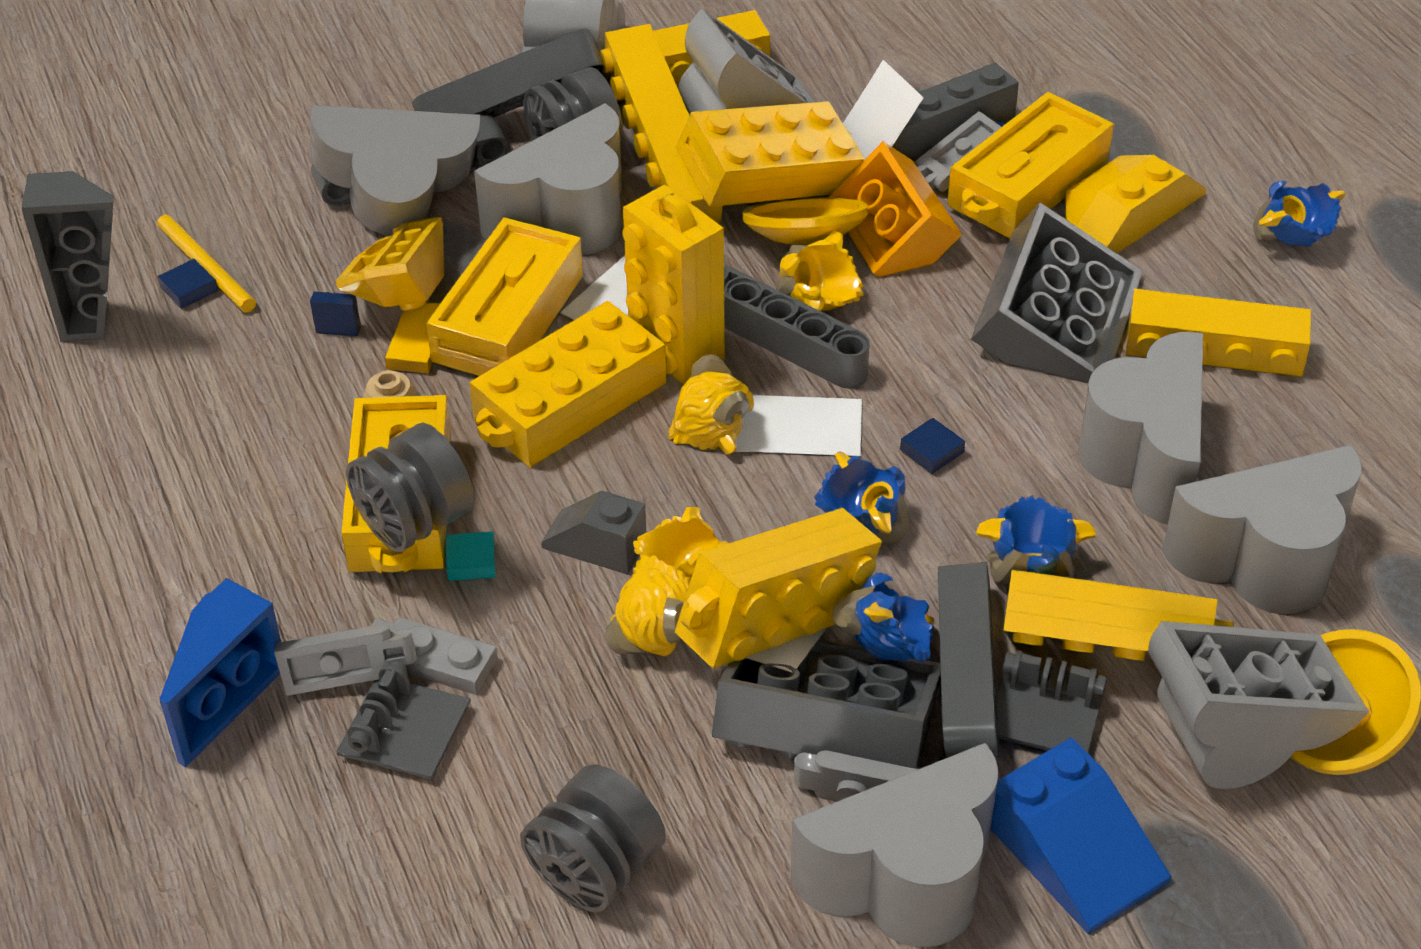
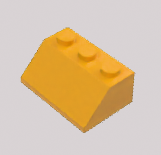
M884 141L828 197L854 199L867 204L868 215L848 233L873 274L878 277L934 264L962 236V233L915 163Z

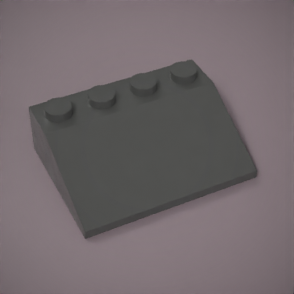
M1039 203L1011 234L971 340L1008 364L1089 383L1090 376L1097 367L1116 357L1131 310L1134 289L1138 288L1143 271L1042 203Z
M820 639L817 640L797 669L786 664H764L748 658L733 661L727 665L718 681L712 737L724 739L728 744L739 748L758 746L773 749L779 755L787 758H795L800 753L817 755L820 751L826 750L918 769L941 680V663L925 660L923 663L908 659L906 662L892 659L883 661L871 655L864 648ZM773 666H783L790 669L792 672L779 669Z

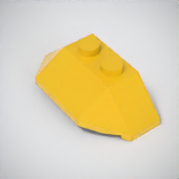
M1155 155L1118 156L1065 191V218L1115 253H1119L1204 196L1206 188Z
M442 217L399 224L392 229L393 235L379 239L353 259L336 280L337 289L383 307L399 305L400 310H412L425 305V301L429 299L444 277Z

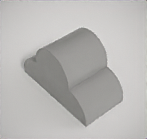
M526 0L523 18L524 47L522 53L581 29H588L591 32L597 49L600 52V50L605 49V32L625 28L624 7L622 3H617L615 0ZM602 70L600 73H601V74L605 77V79H606L608 73H604L603 70Z
M703 8L690 22L685 35V47L693 63L683 74L678 86L689 116L691 112L816 102L797 76Z
M606 103L474 171L481 236L486 240L503 217L581 237L582 255L593 254L607 249L617 241L621 234L620 195L623 186L620 122L617 113Z
M311 105L310 155L314 167L322 177L335 185L350 188V202L353 212L364 226L379 234L393 235L392 229L399 224L423 220L428 217L434 192L450 190L466 179L473 165L480 127V115Z
M1178 332L1166 335L1152 344L1146 358L1122 357L1101 364L1093 371L1088 383L1078 449L1082 465L1091 475L1105 483L1132 488L1133 499L1140 510L1150 518L1168 525L1175 487L1196 482L1200 466L1203 333Z
M1352 445L1176 486L1162 552L1169 563L1183 575L1206 583L1231 582L1243 599L1264 611L1276 614H1297L1310 610L1321 602L1327 591L1338 548L1343 539L1361 475L1362 466L1360 458Z
M1161 621L1149 641V655L1162 676L1157 690L1158 699L1204 782L1213 788L1234 789L1255 783L1280 768L1295 751L1321 747L1342 737L1358 725L1369 712L1320 634Z
M983 743L793 819L791 884L800 898L812 908L833 916L849 917L868 912L875 924L887 936L910 946H938L948 943L961 935L969 926L975 911L981 860L989 844L998 781L997 762L987 744Z

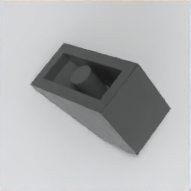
M605 491L597 492L560 511L541 542L542 548L628 575L639 557L634 551L636 548L633 542L638 541V536L647 533L645 503Z

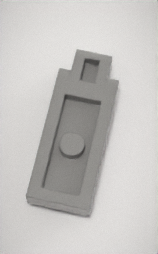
M978 111L914 163L932 190L935 191L937 189L943 192L949 188L950 167L999 130L1001 126Z
M399 617L394 623L375 619L371 625L387 624L389 625L390 632L402 629L411 631L418 659L412 664L405 665L408 669V674L477 695L498 660L496 646Z
M387 624L276 643L274 650L286 696L378 680L379 671L383 666L389 665L390 662L396 661L403 665H409L418 659L411 631L402 629L390 632L389 625Z
M825 750L820 751L817 755L800 753L795 757L794 782L800 788L814 790L815 795L819 798L838 802L918 769Z

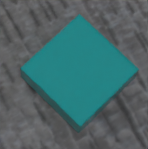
M493 531L446 535L448 581L496 578Z

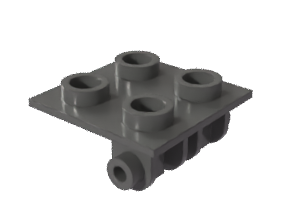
M1018 650L1016 654L1006 653L1002 670L1004 674L996 697L999 739L1048 751L1072 737L1088 753L1107 683V676L1097 674L1098 669L1096 668L1090 670L1073 665L1071 670L1067 671V661H1062L1060 669L1052 667L1053 658L1050 657L1047 658L1046 664L1042 665V658L1023 654L1021 650Z
M390 662L389 665L383 666L379 671V679L375 680L336 751L337 755L432 780L471 699L411 684L407 676L408 669L400 662Z

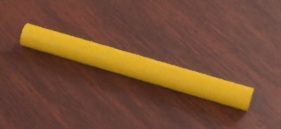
M164 214L159 217L157 226L191 260L195 259L216 280L217 286L244 313L251 312L255 308L256 300L170 215Z

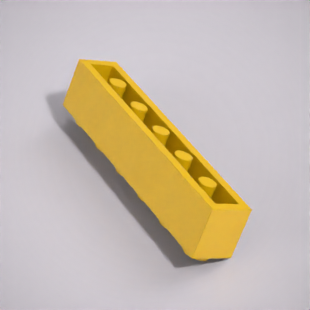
M645 24L605 32V49L599 52L605 65L603 72L610 73L611 89L616 100H621L623 104V120L626 128L633 129L634 146L637 156L645 158L646 175L650 187L659 188L665 184L715 222H721L722 206H708L676 149V145L689 118V113L651 25Z

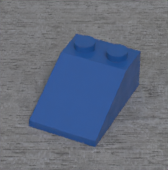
M228 578L212 592L203 596L198 605L192 610L159 699L177 761L184 767H187L280 675L274 650L276 643L281 642L273 603Z
M1072 737L997 781L991 831L1087 934L1092 933L1170 883L1171 874L1107 772Z

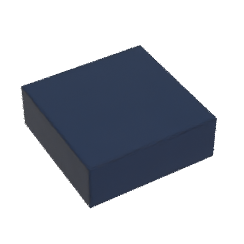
M195 259L157 276L160 288L181 309L218 291L216 280Z
M313 291L310 305L316 333L358 336L361 321L356 296L352 294Z
M931 418L901 438L900 450L933 474L964 453L965 441L935 418Z

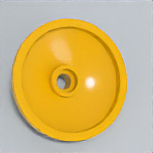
M845 198L778 200L753 205L742 211L743 222L750 229L771 241L790 245H809L819 240H824L834 230L845 235L859 225L868 215V207L865 202Z
M1347 629L1322 634L1321 637L1369 712L1358 725L1337 740L1314 749L1295 751L1290 758L1316 772L1346 775L1366 771L1382 764L1394 756L1408 742L1421 717V678L1407 653L1392 640L1365 630Z

